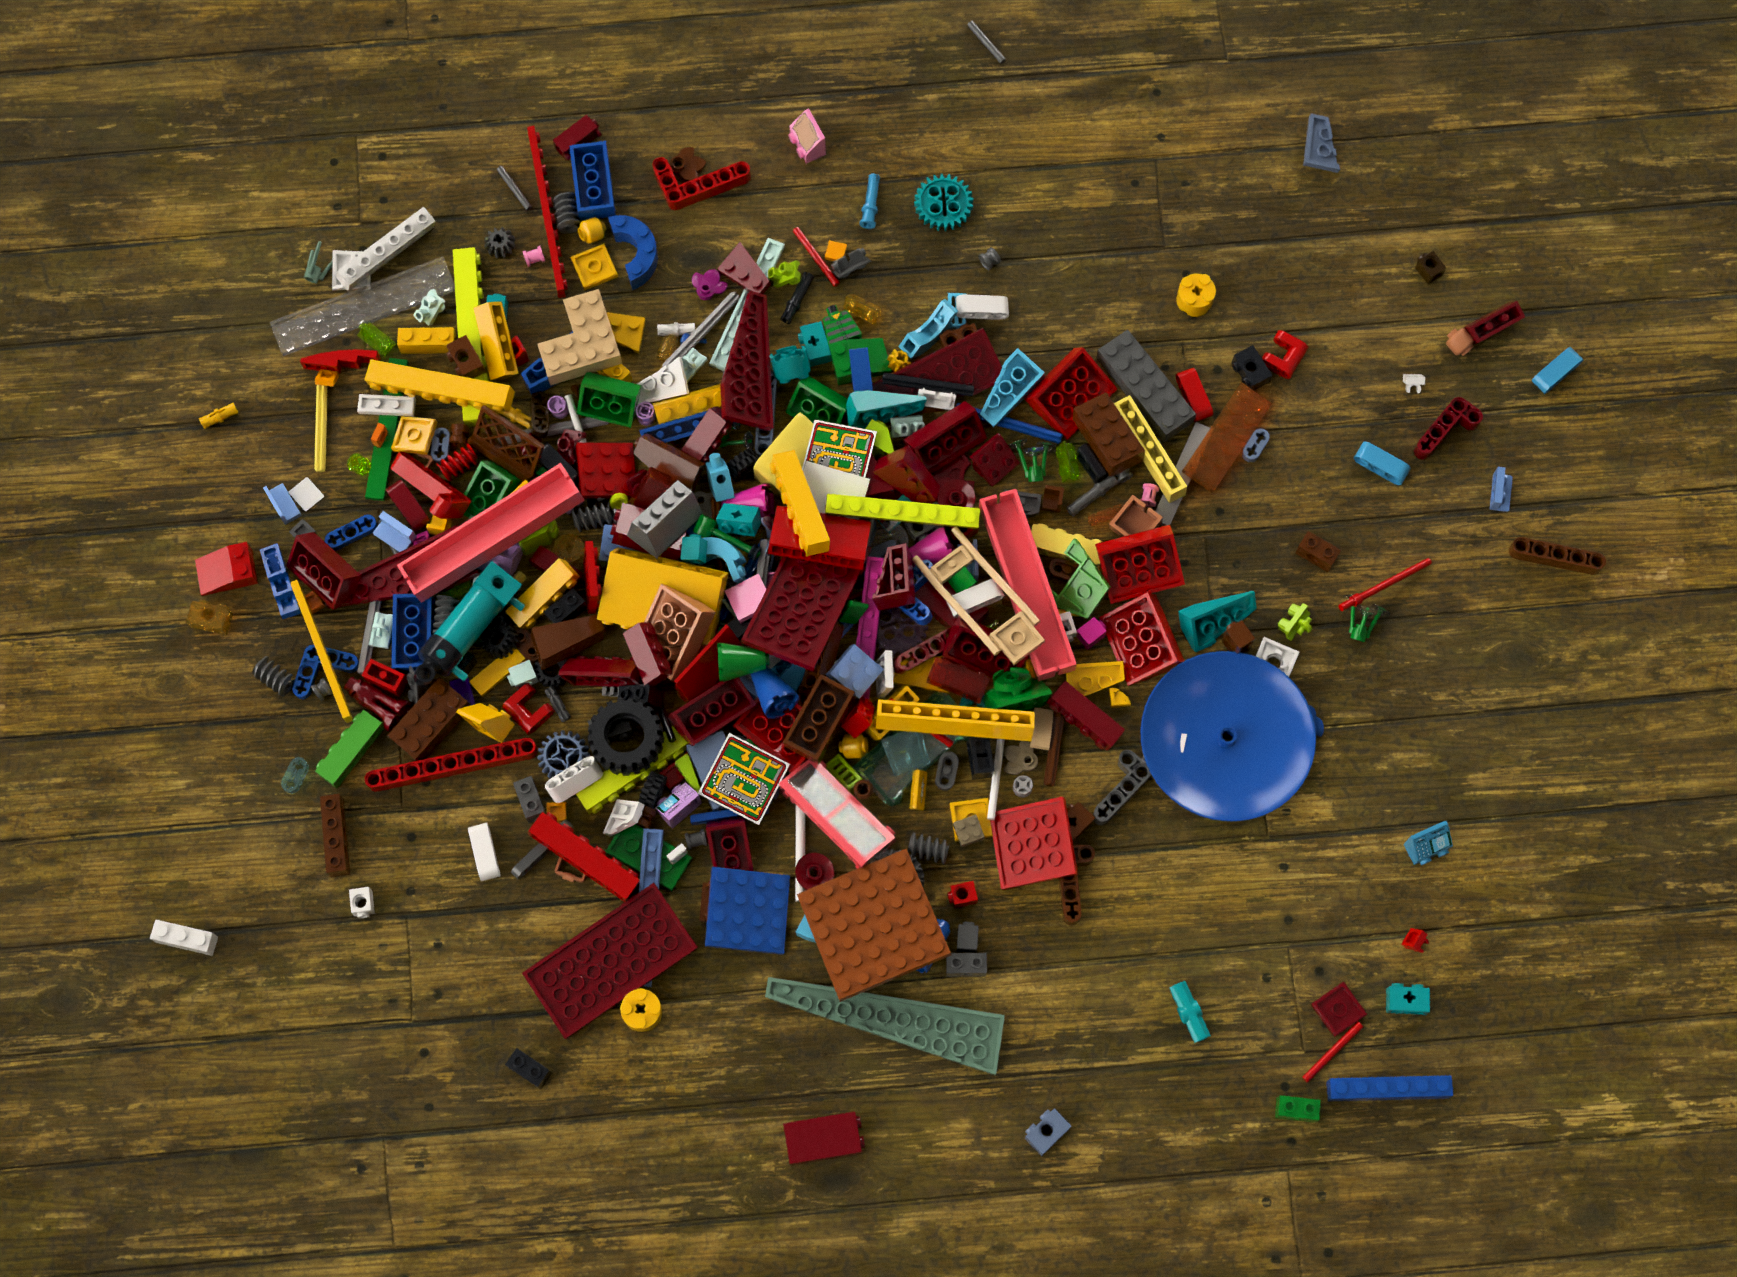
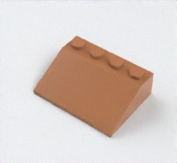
M661 584L644 622H651L655 628L657 638L663 647V652L672 671V675L668 678L675 680L695 659L716 612L702 602L665 584Z

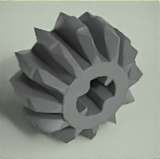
M495 227L494 232L488 231V237L484 238L485 249L488 250L489 255L495 254L497 259L500 255L506 258V253L512 255L511 249H515L516 246L514 243L515 237L511 231H505L503 227L500 230Z

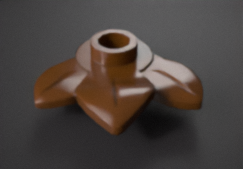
M693 147L682 149L679 155L674 156L670 160L672 171L680 174L683 179L688 181L698 178L697 172L706 165L705 160L694 156Z

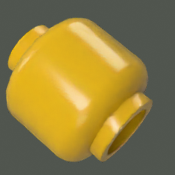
M597 217L589 218L580 223L578 234L582 241L591 244L602 240L605 236L606 225Z
M845 734L842 741H839V751L843 753L846 759L863 758L865 753L868 752V740L862 734L856 739L850 734Z

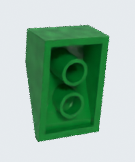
M883 338L846 339L828 344L838 386L852 383L849 349L868 348L871 378L881 376L884 373H892L891 368H888L889 361L887 360L888 355Z
M481 461L464 493L471 500L464 515L471 519L510 495L517 488L520 479L492 461Z

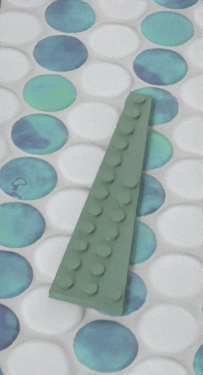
M768 977L765 998L996 1076L1005 1015L865 992L840 1002L834 987Z

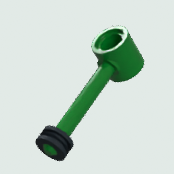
M703 514L700 515L693 529L694 533L704 538L714 535L748 553V558L753 559V561H756L760 556L762 547L756 544L752 547L717 529V521Z

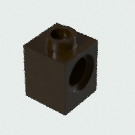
M1434 251L1429 254H1422L1417 259L1418 262L1415 266L1427 284L1443 276L1446 270L1445 265ZM1426 264L1433 266V268H1428Z

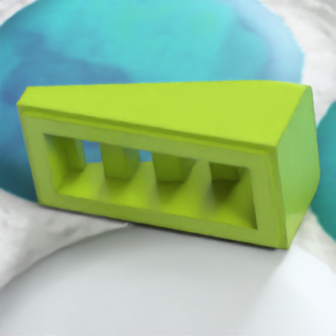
M688 753L675 761V765L689 786L698 793L700 785Z
M838 754L826 763V769L854 795L855 784L863 780V778ZM840 762L842 763L836 770H833ZM846 768L847 770L839 776L838 774Z

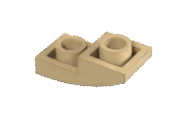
M1034 707V732L1032 741H1030V748L1049 750L1053 710Z

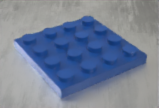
M712 867L705 946L783 955L790 875Z

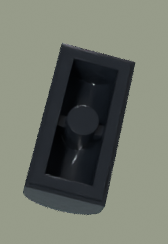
M1088 443L1078 447L1075 456L1095 484L1100 483L1109 476Z

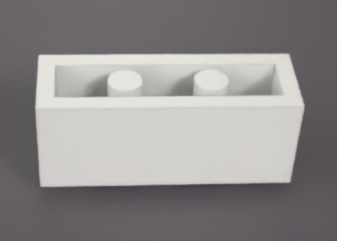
M155 920L150 939L159 944L213 956L218 936L211 932Z

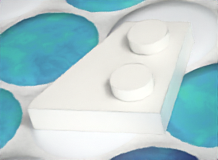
M617 799L603 834L611 837L637 824L642 816L645 805L636 801Z

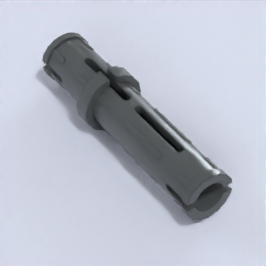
M1108 476L1100 483L1094 484L1091 490L1066 507L1069 514L1074 517L1097 498L1105 496L1108 490L1118 484L1117 479L1114 476Z

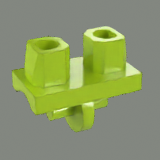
M796 260L790 263L783 262L779 268H769L768 279L774 281L773 287L779 288L788 283L791 285L799 283L801 273L797 269L800 262Z
M1304 603L1301 606L1292 604L1288 614L1293 618L1290 621L1285 618L1279 621L1278 628L1285 633L1288 640L1292 641L1297 633L1302 635L1304 631L1311 632L1312 626L1310 622L1312 619L1309 617L1311 614L1307 610L1308 605Z

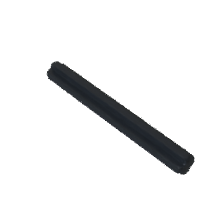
M884 373L882 377V383L887 385L915 389L925 388V390L943 393L953 392L952 394L970 397L974 394V386L889 373Z

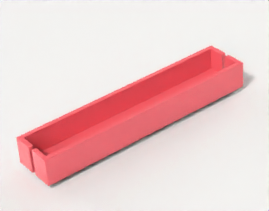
M559 463L397 566L413 594L422 603L585 500L563 465Z
M1017 489L1000 493L999 504H997L996 494L980 499L979 508L1003 579L1040 620V623L1034 626V628L1045 639V643L1029 654L1038 682L1055 677L1056 672L1059 676L1075 671L1077 664ZM1010 598L1016 615L1022 610Z

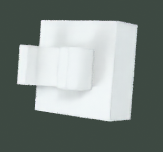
M1403 374V382L1407 384L1405 387L1406 392L1410 393V388L1416 386V392L1420 393V385H1425V377L1422 374Z

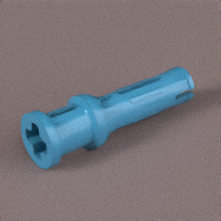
M869 174L866 201L861 209L863 215L859 225L865 229L876 227L875 214L878 213L876 200L880 176L877 174Z

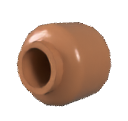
M1454 328L1447 335L1449 339L1446 341V345L1455 355L1461 354L1464 356L1474 347L1473 338L1464 328L1458 331Z

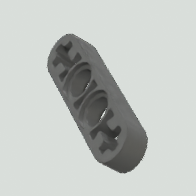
M564 820L560 823L561 825L565 823L572 829L574 827L568 820ZM539 843L513 867L511 873L519 880L547 855L550 850Z

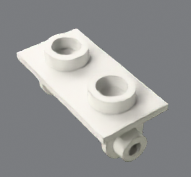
M925 388L918 391V396H926V407L951 410L954 408L956 394H952L953 392L943 393L925 390Z

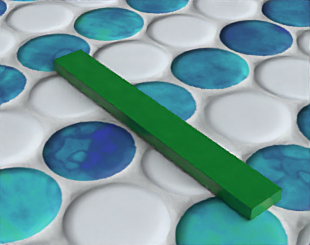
M389 358L388 363L408 366L409 362L405 359ZM384 389L383 395L403 396L402 392H398V394H393L388 392L386 389ZM379 415L378 423L385 425L388 434L380 448L376 446L373 448L365 498L368 500L385 501V489L388 485L393 456L391 446L397 431L399 416Z

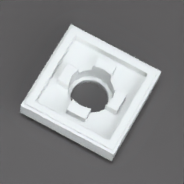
M1264 637L1256 657L1265 661L1270 657L1277 658L1280 661L1279 669L1289 677L1299 651Z
M885 650L876 660V663L884 669L876 678L877 698H885L893 689L894 668L892 651Z

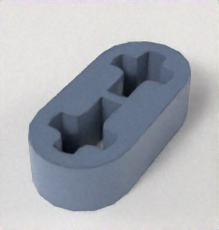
M445 428L436 429L432 439L431 456L434 462L441 464V459L448 461L447 456L450 454V433ZM441 434H444L445 437L442 443H440L439 437H441ZM440 448H442L441 450L444 455L438 458L436 454H439Z
M1265 429L1254 431L1242 452V457L1245 461L1254 462L1259 458L1269 441L1268 431ZM1263 435L1264 440H1261L1259 444L1256 443L1258 437ZM1253 447L1256 448L1254 455L1249 456L1248 451H1251Z

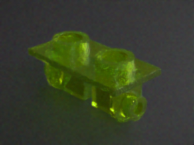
M362 322L359 325L360 332L357 336L385 357L397 344L370 322Z
M1063 441L1056 447V457L1059 462V474L1062 483L1069 478L1072 481L1078 480L1080 475L1078 464L1071 463V461L1077 460L1075 447L1072 446V443Z

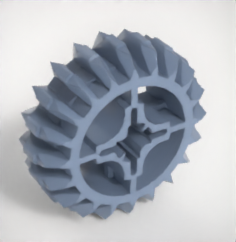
M562 730L560 736H558L557 732H554V738L548 735V743L542 741V745L545 748L538 749L541 755H538L537 758L541 761L539 767L543 768V774L548 773L549 779L564 771L553 768L552 764H561L566 770L571 766L570 763L572 759L576 758V755H579L577 762L590 756V753L586 752L589 750V747L584 745V739L579 740V734L573 737V732L569 731L566 736L565 731ZM562 743H570L575 745L577 748L568 749L565 748ZM557 746V752L549 758L551 750ZM561 749L566 754L567 764L562 760Z

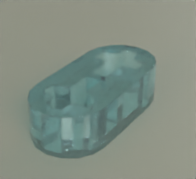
M297 757L290 762L281 781V787L285 792L293 794L300 789L309 770V765L305 759ZM302 762L303 769L297 771L295 765H299ZM293 780V782L295 783V786H294V787L291 786V787L288 789V786H287L286 783H287V782H291V781Z

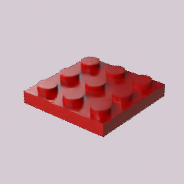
M633 443L576 444L579 489L583 498H611L616 493H624L628 498H632L627 488L626 480L635 474Z
M585 541L583 555L588 614H596V608L599 607V601L601 600V584H598L600 577L599 565H597L598 551L597 547H593V541Z

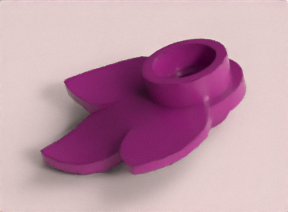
M715 269L708 270L704 275L696 272L692 276V285L697 289V295L702 300H710L714 294L723 293L728 286L727 283L720 281V274Z

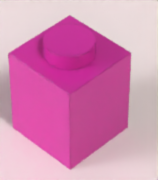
M1093 617L1077 630L1076 637L1088 650L1105 637L1107 632L1106 626L1101 620Z

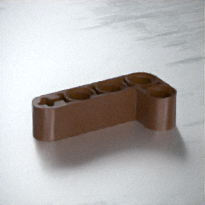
M1090 845L1073 846L1076 866L1090 865L1095 857L1094 849ZM1087 851L1091 858L1083 859L1080 853ZM1078 874L1073 875L1072 880L1059 878L1063 921L1071 926L1079 922L1082 913ZM1071 891L1075 894V898L1068 900L1065 897V893ZM1070 906H1073L1074 919H1071V916H1067L1070 912Z

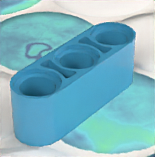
M1568 347L1531 381L1546 394L1578 367L1584 359L1571 347Z
M1363 442L1354 456V460L1358 464L1396 485H1402L1411 470L1407 463L1369 442Z

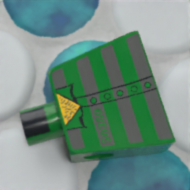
M836 305L826 308L828 316L823 318V327L828 344L846 339H862L860 329L847 310L839 312Z

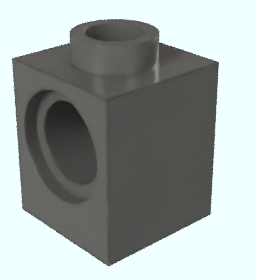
M963 922V925L959 924L957 951L976 953L978 926H975L973 922Z

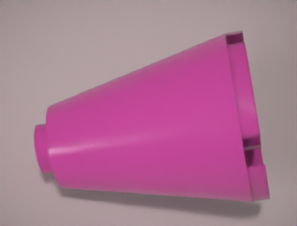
M769 483L735 493V498L721 501V507L723 503L759 507L761 518L765 516L770 517L775 512L774 496L768 490V488H771Z
M942 526L910 547L909 550L912 558L918 555L921 560H929L935 565L954 551L955 548L950 541L945 526Z

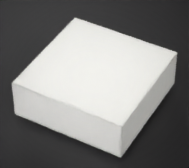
M681 843L667 855L670 863L673 865L687 854V849Z

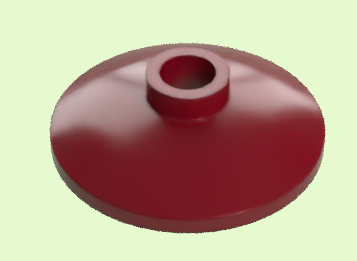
M950 480L943 484L939 490V505L973 508L975 504V492L971 485L963 480ZM958 497L960 501L955 503L953 498Z
M808 853L797 862L795 876L798 883L808 890L834 878V868L831 861L823 854ZM811 870L816 872L815 877L810 875Z

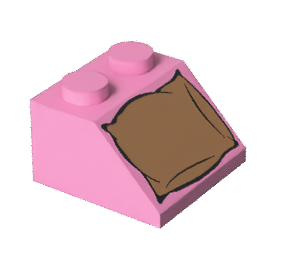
M806 109L790 125V134L788 135L792 144L795 143L798 147L797 153L801 159L804 158L807 164L826 155V147L822 131L810 110Z

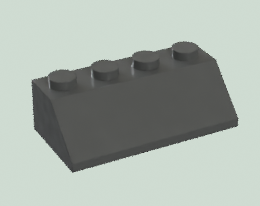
M677 480L631 523L627 536L657 559L697 522L700 515L703 514L693 491Z

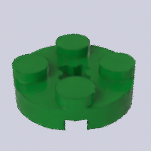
M1010 667V671L1004 672V669H1001L993 675L994 691L1011 692L1012 695H1020L1022 690L1032 684L1029 671L1020 667Z

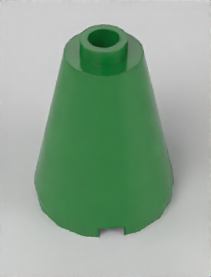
M717 643L719 682L766 670V665H770L769 654H765V652L750 647Z

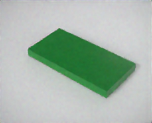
M635 824L617 833L606 849V854L640 873L644 829ZM663 841L659 884L673 891L693 858L686 854L672 865L667 855L675 847Z

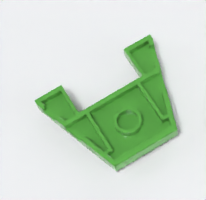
M1075 538L1064 553L1078 563L1079 566L1059 595L1053 590L1051 591L1058 608L1088 619L1111 587L1080 542Z

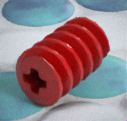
M468 443L466 444L467 450L463 447L460 448L461 454L454 451V458L448 455V462L441 459V466L436 463L443 476L450 482L452 481L451 475H454L456 478L458 477V470L464 474V467L469 470L471 469L470 463L477 466L476 459L478 457Z

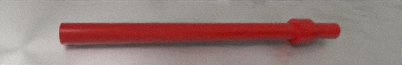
M1426 558L1366 591L1350 596L1347 601L1339 604L1338 607L1341 611L1352 606L1356 607L1362 604L1363 600L1426 568L1432 562L1429 558Z

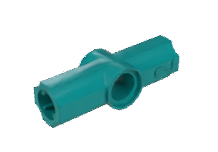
M1186 981L1170 987V992L1177 1004L1179 1017L1183 1024H1186L1194 1043L1210 1037V1032L1202 1018L1201 1008L1198 1002L1193 999Z

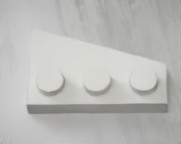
M682 357L676 358L653 375L637 383L641 385L638 404L641 402L651 403L689 394Z

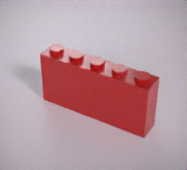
M777 506L768 554L863 571L871 522L820 513L830 538L829 551L806 556L804 549L800 548L799 535L794 532V522L788 517V507Z

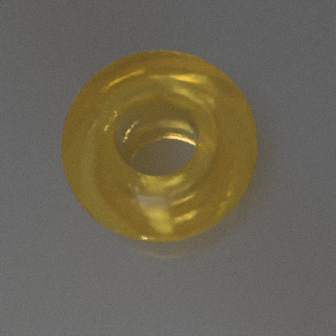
M673 335L664 336L657 351V359L665 362L681 345L678 341L679 339Z

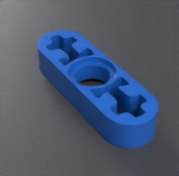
M364 515L329 532L325 536V543L334 551L339 550L373 533L378 527L377 521L372 515ZM368 520L371 523V527L369 528L365 526V522ZM357 525H360L362 532H360ZM350 528L356 529V534L353 537L346 536V532ZM341 533H342L343 537L345 538L344 541L342 540V538H341V536H340ZM335 538L337 544L333 545L331 539Z

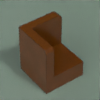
M1045 485L1042 510L1060 513L1064 488Z

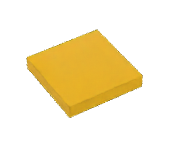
M605 244L570 257L584 291L618 277Z
M401 416L391 446L392 451L427 455L438 423L436 419Z
M981 798L950 803L952 824L964 818L977 815L984 837H993L991 823L987 819L989 799ZM953 827L955 842H959Z

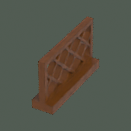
M486 405L481 407L473 435L467 441L471 447L520 480H526L527 482L536 477L535 472L538 470L537 467L545 447L544 444ZM485 413L490 416L492 422H487ZM499 424L505 426L507 432L503 433ZM494 425L497 434L493 435L489 426ZM484 427L487 435L481 432L480 429ZM514 434L520 436L522 440L521 443L517 442ZM504 436L510 437L512 442L511 445L507 444V441ZM495 438H499L502 445L496 442ZM530 444L538 448L536 453L532 452ZM519 446L525 447L527 452L526 455L522 454V451ZM510 448H514L517 455L511 452ZM525 458H529L532 465L527 463L525 461Z

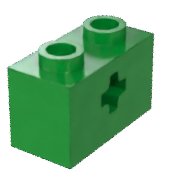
M1282 1095L1276 1098V1119L1312 1123L1319 1121L1320 1100Z

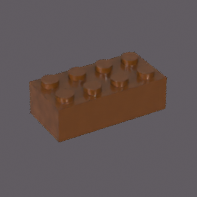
M1107 393L1074 408L1073 421L1110 477L1143 461L1144 448Z
M820 674L783 741L784 747L820 764L856 698L855 691Z
M439 677L387 736L416 761L426 759L462 719L456 711L460 708L471 706V704Z

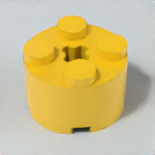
M1191 274L1184 277L1179 285L1176 297L1179 309L1192 317L1206 314L1213 305L1216 295L1215 285L1206 274Z
M639 988L629 992L624 997L620 1006L623 1020L634 1031H650L661 1021V1003L657 996L649 990ZM638 1008H644L646 1012L644 1014H642L641 1012L638 1014Z

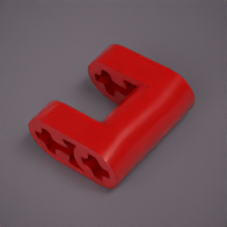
M1279 330L1274 336L1273 341L1278 346L1287 350L1283 359H1280L1266 352L1263 354L1262 360L1270 371L1285 379H1290L1307 352L1308 345L1289 333Z
M530 683L523 685L502 705V708L527 735L535 732L555 712L549 703L544 704L534 714L523 705L536 692Z

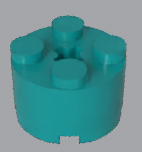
M788 346L776 350V355L774 356L772 353L770 354L774 377L781 384L788 383L791 379H805L809 377L808 373L811 368L806 347L801 346L802 349H797L796 346Z

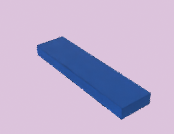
M767 808L765 814H769V809H768V808ZM726 809L693 814L690 816V820L693 826L706 824L710 821L740 817V815Z

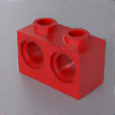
M861 696L860 699L854 700L846 714L841 727L854 739L871 726L875 709L873 703Z

